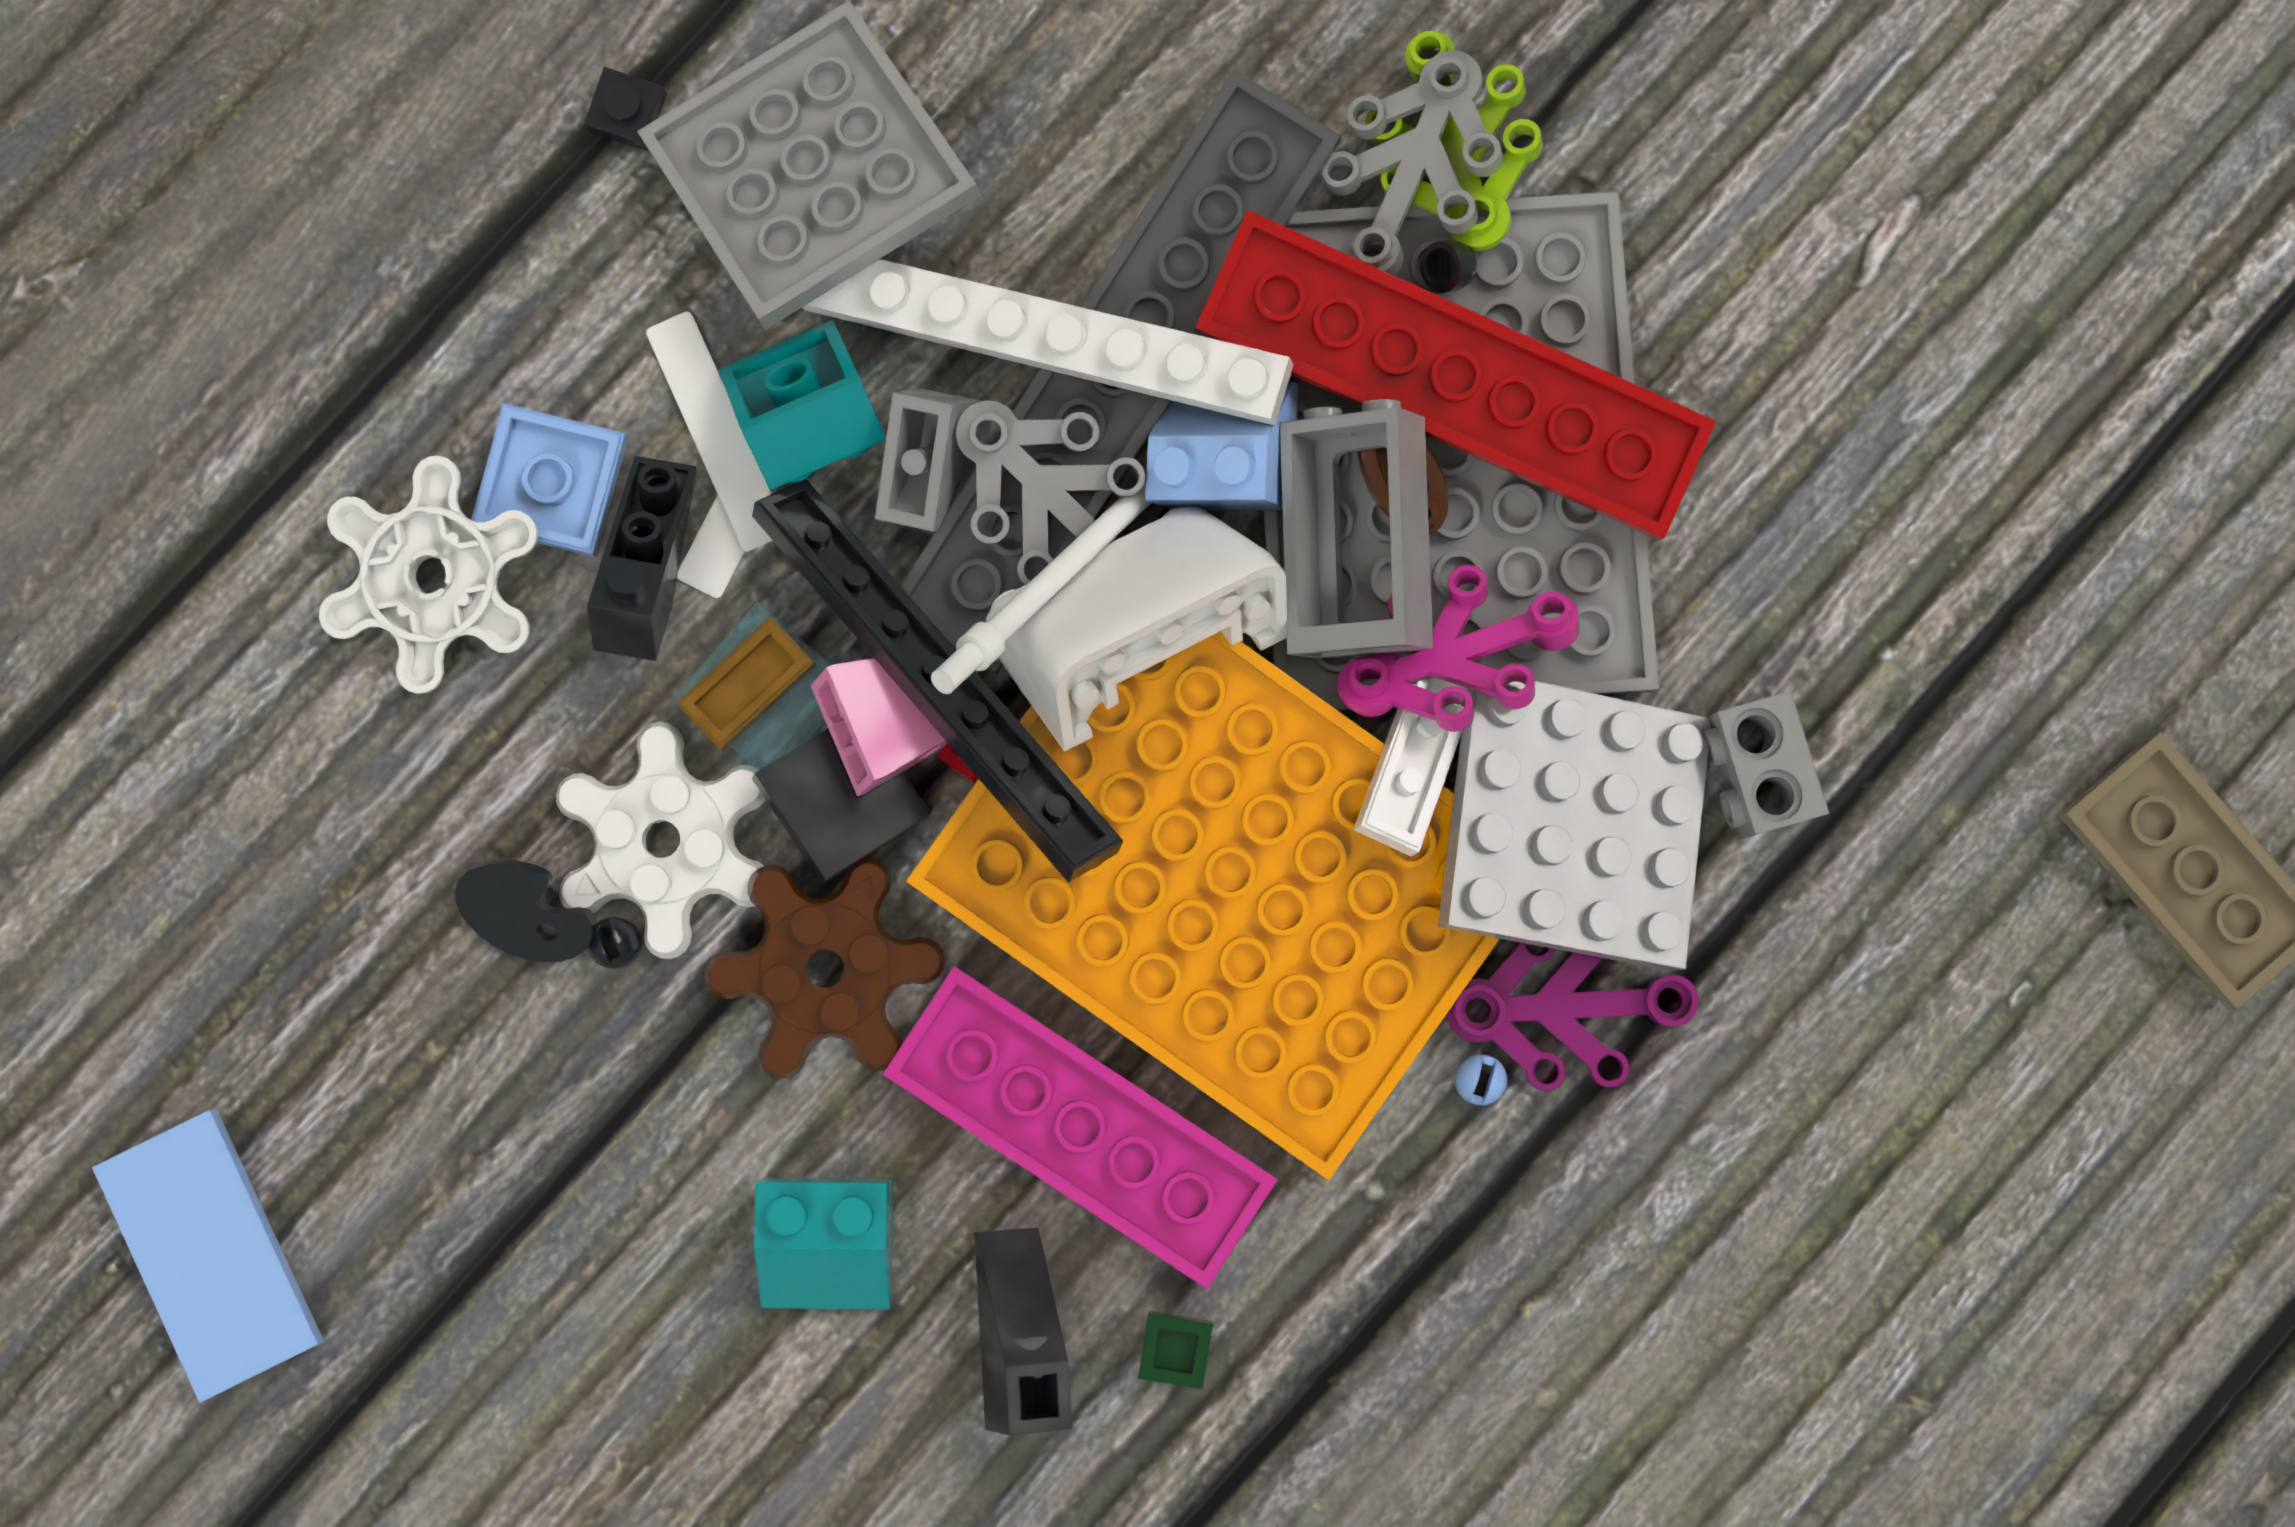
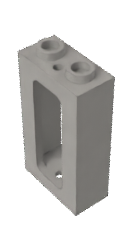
M1378 399L1363 402L1362 412L1342 414V409L1317 407L1304 410L1303 420L1280 422L1284 568L1287 589V654L1321 659L1433 649L1425 417L1401 409V402L1398 400ZM1387 448L1393 619L1344 623L1338 463L1341 456L1347 452Z

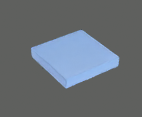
M503 403L471 520L487 522L506 511H522L531 516L537 525V543L597 558L629 437L623 432Z

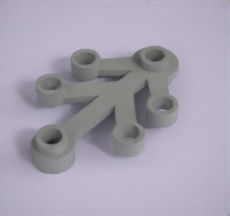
M1460 51L1442 52L1432 57L1425 64L1418 83L1381 100L1372 95H1363L1350 103L1347 109V119L1350 127L1357 137L1366 140L1380 136L1385 131L1387 124L1423 110L1415 129L1356 156L1345 151L1335 152L1322 170V177L1328 189L1336 195L1345 196L1355 192L1361 185V182L1398 166L1372 226L1361 230L1353 238L1349 249L1350 256L1394 276L1397 275L1404 260L1403 250L1397 235L1425 172L1438 198L1437 214L1445 230L1450 233L1461 234L1469 231L1476 224L1478 210L1475 201L1470 193L1461 189L1440 140L1450 116H1452L1465 142L1462 148V155L1470 173L1478 177H1487L1496 173L1503 163V152L1500 143L1494 135L1486 131L1474 104L1481 93L1483 78L1478 63L1470 55ZM1449 74L1461 75L1458 82L1452 86H1442L1439 84L1440 80ZM1371 110L1378 113L1376 119L1369 124L1357 123L1358 117L1365 111ZM1488 147L1494 150L1493 155L1484 162H1477L1472 159L1474 152L1479 148ZM1347 166L1353 168L1351 175L1347 179L1342 181L1332 179L1333 173L1339 167ZM1456 204H1464L1469 207L1467 213L1459 219L1447 217L1448 210ZM1379 241L1385 244L1383 251L1375 257L1364 255V249L1371 243Z
M981 401L971 405L962 413L956 427V439L960 450L967 458L976 463L977 510L971 518V531L976 539L987 544L1001 541L1008 533L1009 518L1006 512L1000 508L1002 465L1022 484L1023 555L1017 563L1016 570L1019 580L1026 585L1030 580L1024 574V565L1029 558L1041 557L1047 565L1053 561V558L1048 554V510L1076 538L1095 521L1066 491L1111 490L1115 495L1128 497L1136 494L1143 487L1145 471L1138 461L1128 457L1117 459L1110 465H1039L1020 446L1063 443L1069 450L1075 452L1086 451L1096 443L1099 437V426L1096 420L1084 412H1075L1065 419L1017 420L1012 411L1005 405L995 401ZM1082 420L1088 423L1091 428V437L1087 443L1075 444L1069 439L1067 428L1072 421ZM993 421L999 426L1001 437L997 443L984 445L979 442L976 437V428L981 422ZM1128 465L1135 470L1137 481L1131 489L1124 490L1115 484L1113 474L1118 466ZM985 512H994L1002 520V529L994 537L984 536L978 530L977 521L980 515Z

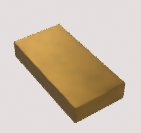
M770 616L676 704L716 747L723 752L807 675L816 664Z

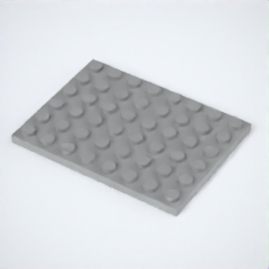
M1619 191L1507 198L1506 203L1511 213V226L1506 237L1490 250L1473 251L1477 260L1476 275L1470 284L1464 288L1446 293H1437L1425 284L1421 275L1420 262L1423 252L1430 244L1453 239L1450 232L1442 226L1439 216L1411 204L1397 235L1403 250L1404 260L1396 277L1634 384ZM1380 206L1296 211L1286 227L1349 255L1350 244L1353 238L1361 230L1372 226ZM1484 210L1478 211L1476 224L1484 222L1488 218L1489 212ZM1379 241L1371 243L1364 249V255L1368 257L1379 255L1383 251L1385 244ZM1290 375L1289 382L1298 384L1296 420H1303V411L1310 408L1335 407L1342 409V414L1357 413L1362 410V407ZM1425 436L1426 443L1434 452L1444 474L1449 507L1447 517L1441 528L1429 534L1432 629L1450 598L1448 588L1449 575L1460 566L1473 565L1483 570L1486 575L1488 596L1481 606L1474 608L1460 637L1527 613L1529 605L1539 595L1546 592H1558L1571 599L1578 609L1579 634L1576 640L1564 649L1557 651L1543 650L1529 640L1473 662L1497 670L1509 664H1521L1532 671L1534 681L1598 695L1650 693L1659 690L1647 535ZM1357 451L1347 452L1341 456L1338 463L1344 623L1390 619L1388 599L1392 594L1390 519L1378 507L1367 489L1360 470ZM1262 511L1265 550L1273 556L1285 572L1283 511ZM1466 583L1458 589L1467 592L1476 589L1478 585ZM1551 613L1546 614L1543 617L1553 619L1559 617L1561 614ZM1287 638L1272 645L1273 665L1339 712H1353L1341 700L1337 681L1342 668L1352 659L1363 655L1314 659L1287 654ZM1421 650L1402 652L1399 659L1420 652ZM1368 679L1360 684L1373 685L1379 679Z

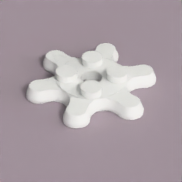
M429 456L420 461L416 466L412 477V499L407 507L400 512L390 515L381 514L373 509L365 500L358 497H344L337 500L331 506L327 515V525L330 533L337 540L347 544L355 551L359 558L360 570L357 579L350 587L343 591L332 593L324 599L319 610V620L322 628L330 636L340 639L353 638L363 630L371 627H380L389 631L395 637L399 647V658L396 665L397 679L406 690L417 694L429 693L442 682L445 651L456 638L465 635L476 636L483 640L491 649L499 653H512L524 646L530 635V625L527 617L521 610L510 606L502 599L498 592L497 579L499 578L500 570L506 563L515 558L523 557L533 550L538 540L537 525L531 516L516 510L503 512L495 519L487 522H475L468 519L461 511L458 503V492L461 484L460 471L450 459L441 456ZM438 558L441 559V563L445 567L446 578L444 582L446 586L439 588L433 593H425L417 583L416 572L424 560Z
M655 722L645 727L638 736L636 747L639 755V767L635 776L627 783L620 786H607L590 775L578 773L564 778L559 784L556 792V803L560 811L568 818L585 824L593 833L595 841L594 853L589 862L581 868L569 872L563 878L559 896L565 908L582 907L590 909L592 914L615 899H626L634 902L640 907L645 918L644 940L647 948L659 958L672 959L685 953L691 944L690 913L694 904L702 897L710 894H721L730 898L737 905L744 907L755 906L748 896V882L751 875L764 865L742 855L735 846L733 836L739 819L748 812L758 809L766 799L752 780L754 773L759 771V769L750 765L734 767L723 777L715 781L704 782L695 779L689 774L684 765L685 743L681 732L669 723ZM667 821L678 829L680 844L671 856L657 858L647 850V833L653 824Z

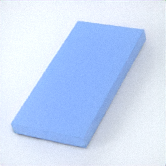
M217 1109L208 1110L92 1167L199 1403L324 1342Z

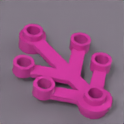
M1473 565L1460 566L1453 570L1448 578L1450 598L1433 628V649L1421 650L1401 659L1399 657L1402 652L1369 654L1352 659L1342 668L1338 676L1337 686L1340 698L1348 708L1361 716H1380L1387 713L1394 706L1435 720L1439 727L1450 732L1461 731L1467 728L1473 721L1474 709L1469 692L1458 686H1449L1441 689L1436 694L1411 683L1432 676L1497 698L1499 703L1506 708H1524L1535 697L1534 675L1528 667L1521 664H1509L1497 670L1473 661L1529 640L1543 650L1557 651L1570 646L1579 634L1578 609L1575 603L1565 595L1558 592H1546L1539 595L1529 605L1527 613L1460 637L1474 608L1481 606L1488 596L1487 579L1483 570ZM1466 583L1478 585L1472 591L1465 592L1458 589ZM1392 594L1388 599L1390 619H1393ZM1551 613L1561 614L1559 617L1553 619L1543 617L1544 615ZM1368 679H1379L1373 685L1360 684ZM1511 682H1521L1526 685L1523 689L1515 692L1504 688ZM1451 704H1459L1464 707L1462 711L1456 714H1448L1443 711L1446 706Z

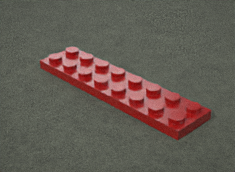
M1248 209L1194 329V332L1208 338L1290 357L1294 364L1291 372L1292 376L1361 407L1363 402L1370 400H1398L1401 402V409L1425 417V436L1657 540L1665 539L1716 424V421Z

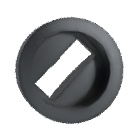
M1456 240L1434 242L1422 254L1420 262L1422 278L1425 284L1437 293L1458 291L1470 284L1476 275L1477 260L1475 254L1465 243Z
M618 917L604 918L597 922L595 939L589 945L588 952L591 958L603 967L623 968L631 964L639 955L641 936L636 926L626 919ZM610 926L614 942L620 954V957L614 959L610 957L602 933L604 928Z

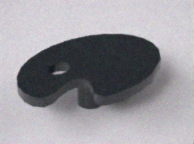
M510 859L487 861L472 866L458 880L455 888V902L465 922L480 937L494 947L526 960L562 962L573 959L589 947L595 939L597 931L596 918L590 909L582 907L557 908L551 906L555 900V893L550 887L553 876L547 869L535 864ZM542 924L553 926L557 930L558 935L553 936L544 932Z

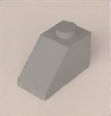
M922 388L894 392L892 394L875 519L933 532L939 530L971 461L962 453L956 439L957 423L962 413L980 400Z

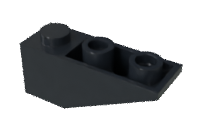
M634 456L587 604L594 651L653 661L657 660L672 608L697 474L696 466Z
M1039 1228L974 1232L985 1430L1011 1436L1072 1429L1069 1363Z

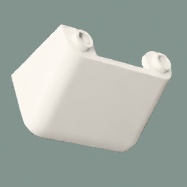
M1199 506L1174 508L1162 518L1109 543L1005 642V651L998 659L1065 752L1093 737L1092 729L1087 724L1092 711L1101 702L1107 709L1119 704L1117 684L1220 631L1232 646L1242 641L1243 633H1246L1260 651L1287 638L1286 575L1268 551ZM1026 585L1018 589L1006 591L997 597L986 617V622Z

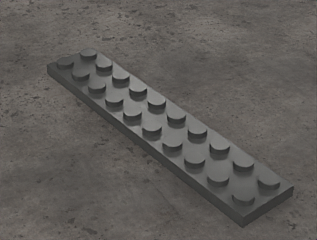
M1233 69L1080 307L1203 336L1194 332V329L1247 209L1286 227L1340 144L1341 135ZM1040 368L1012 413L1017 420L1065 419L1075 412H1084L1091 415L1099 426V437L1096 443L1086 451L1075 452L1069 450L1063 443L1020 447L1039 465H1110L1115 460L1124 457L1137 459L1148 442V436L1153 426L1173 401ZM1075 420L1068 425L1067 435L1073 443L1085 444L1091 437V428L1085 421ZM1001 431L998 433V435L996 436L995 440L991 445L999 441L1001 437ZM1002 465L1000 508L1006 512L1009 518L1007 535L997 543L987 544L976 539L971 531V518L977 510L975 469L944 517L939 530L935 531L900 585L945 638L955 647L958 639L975 623L986 622V617L997 597L1006 591L1024 586L1019 580L1016 570L1017 563L1023 555L1022 484ZM1121 465L1115 469L1113 479L1118 487L1130 470V466ZM1111 490L1066 491L1095 520L1099 518L1114 494ZM1048 510V554L1054 560L1076 537ZM985 512L980 515L977 521L978 530L984 536L994 537L1002 529V520L994 512ZM1041 557L1029 558L1024 565L1025 576L1031 581L1047 566V563ZM997 659L988 668L998 674L1003 665Z

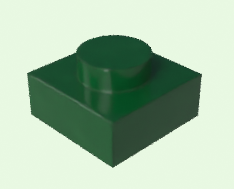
M1148 1311L1138 1379L1203 1389L1213 1322Z

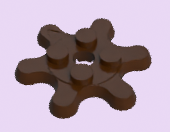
M864 858L847 869L839 890L831 896L822 899L810 898L803 894L796 886L792 875L783 867L765 865L758 868L749 879L748 896L764 918L765 931L763 938L757 946L748 951H725L718 953L710 959L705 967L704 978L706 986L712 994L724 999L751 996L761 1000L767 1006L771 1015V1028L760 1045L758 1055L759 1063L763 1070L772 1077L784 1079L799 1073L805 1064L811 1047L819 1040L828 1037L840 1038L849 1043L855 1051L858 1060L866 1068L873 1071L886 1070L902 1046L899 1033L890 1025L886 1018L885 1005L887 998L894 989L901 985L912 983L923 985L933 982L944 969V953L937 942L926 937L899 940L889 936L883 930L879 921V908L889 893L892 882L890 872L879 860ZM825 949L837 953L844 963L842 978L836 984L828 987L815 985L809 979L806 972V965L810 956L819 950Z

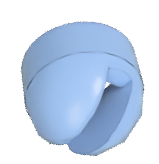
M1474 1054L1466 1057L1459 1063L1454 1074V1084L1458 1094L1465 1101L1474 1105L1486 1106L1495 1103L1504 1094L1507 1087V1073L1503 1065L1496 1058L1485 1054ZM1482 1063L1492 1066L1484 1097L1473 1094L1479 1081Z

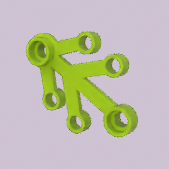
M1424 31L1416 35L1409 42L1405 51V61L1409 74L1415 83L1419 82L1421 71L1430 60L1420 58L1419 55L1422 52L1433 48L1440 49L1438 54L1446 51H1455L1452 41L1445 34L1437 31ZM1510 64L1499 65L1488 74L1486 79L1488 96L1478 111L1486 131L1494 136L1511 108L1518 106L1526 95V85L1522 72L1519 68ZM1455 74L1443 77L1439 84L1442 86H1452L1451 78ZM1510 80L1517 83L1511 92L1499 93L1496 91V87L1503 81ZM1370 111L1365 119V124L1373 122L1378 113ZM1450 116L1441 136V143L1461 189L1472 195L1478 211L1484 210L1489 212V216L1484 222L1475 224L1469 231L1461 234L1450 233L1453 240L1465 243L1473 251H1487L1497 246L1506 237L1510 229L1511 213L1506 199L1527 164L1537 159L1543 149L1541 132L1538 125L1531 120L1518 119L1511 122L1503 133V144L1506 151L1503 155V163L1500 169L1490 175L1484 186H1482L1480 177L1470 173L1466 167L1462 155V148L1465 142L1452 116ZM1401 118L1394 121L1396 124L1390 132L1381 134L1374 139H1370L1374 146H1378L1415 128L1405 124ZM1520 135H1529L1534 138L1533 142L1525 148H1516L1512 145L1513 141ZM1488 147L1476 150L1472 159L1480 162ZM1398 166L1381 173V183L1385 194ZM1421 181L1411 204L1438 216V198L1432 184ZM1456 204L1448 210L1447 217L1459 219L1467 213L1469 207L1464 204Z

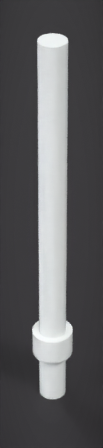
M1146 474L1144 485L1139 492L1128 497H1120L990 620L975 623L958 639L956 643L957 650L931 675V681L938 691L950 694L975 670H986L1004 653L1005 642L1152 503L1145 500Z

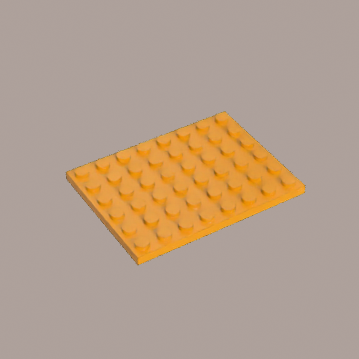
M1221 631L1118 683L1119 704L1107 709L1101 702L1092 711L1087 720V724L1092 729L1093 737L1065 752L1034 708L1030 706L1020 720V723L1124 840L1119 852L1068 883L978 779L906 882L1321 1176L1330 1180L1499 941V938L1438 927L1454 793L1442 786L1420 851L1413 856L1404 854L1354 831V826L1382 753L1384 743L1240 641L1232 646Z

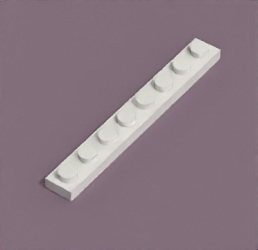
M881 259L802 307L806 311L1274 426L1276 425L1294 365L1290 357Z

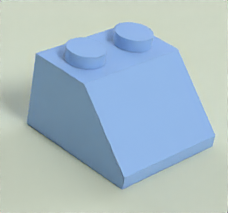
M1288 382L1275 426L1173 401L1155 423L1148 436L1145 500L1171 510L1178 507L1199 506L1205 511H1283L1280 422L1296 421L1298 384Z

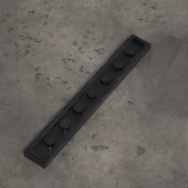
M807 479L794 483L754 503L752 517L1068 883L1119 852L1124 840L975 671L950 694L941 693L935 688L931 681L932 673L956 649Z

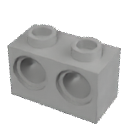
M1791 691L1722 710L1706 717L1711 720V729L1702 731L1703 738H1706L1709 743L1708 762L1713 768L1719 766L1726 787V791L1720 793L1722 811L1729 827L1732 829L1738 827L1741 839L1829 814ZM1742 721L1755 723L1763 733L1764 743L1758 754L1746 751L1738 742L1737 729ZM1762 781L1775 784L1781 791L1783 798L1782 807L1776 815L1764 812L1757 803L1756 791Z

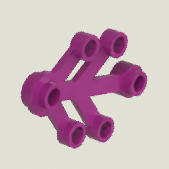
M1516 942V948L1488 980L1477 978L1470 980L1446 1014V1019L1452 1031L1466 1041L1481 1043L1492 1040L1524 1069L1525 1078L1532 1087L1538 1090L1550 1091L1559 1087L1565 1078L1566 1070L1563 1061L1553 1053L1540 1052L1511 1023L1515 1021L1537 1020L1587 1065L1588 1074L1593 1082L1603 1087H1617L1629 1075V1062L1627 1058L1618 1050L1607 1049L1574 1018L1648 1015L1652 1021L1659 1025L1679 1026L1693 1018L1698 1008L1699 998L1694 985L1688 979L1679 975L1659 976L1653 979L1646 989L1572 993L1601 959H1606L1575 952L1570 954L1535 995L1509 996L1534 963L1550 959L1556 949L1547 947L1542 955L1535 956L1527 950L1525 943ZM1665 988L1672 989L1678 996V1005L1670 1013L1663 1012L1657 1004L1658 994ZM1474 998L1482 999L1488 1006V1015L1480 1023L1470 1021L1466 1015V1006ZM1608 1055L1614 1057L1619 1064V1072L1611 1080L1603 1079L1597 1069L1599 1061ZM1542 1059L1550 1060L1556 1069L1555 1077L1546 1084L1540 1083L1534 1076V1066Z

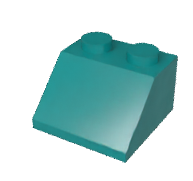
M830 320L718 369L741 432L770 490L786 483L793 484L803 481L813 471L843 458L860 456L868 451L871 446L886 440L834 320Z
M765 1177L756 1181L754 1253L761 1308L891 1309L894 1178Z

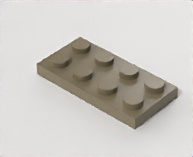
M2162 732L2151 734L2058 815L2227 1010H2238L2295 960V883Z

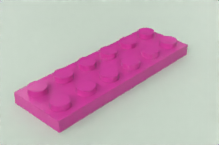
M956 966L952 968L883 1073L884 1076L1206 1289H1208L1278 1180Z

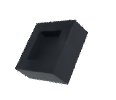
M604 67L584 126L589 133L647 151L648 148L637 131L659 118L667 92L663 85Z

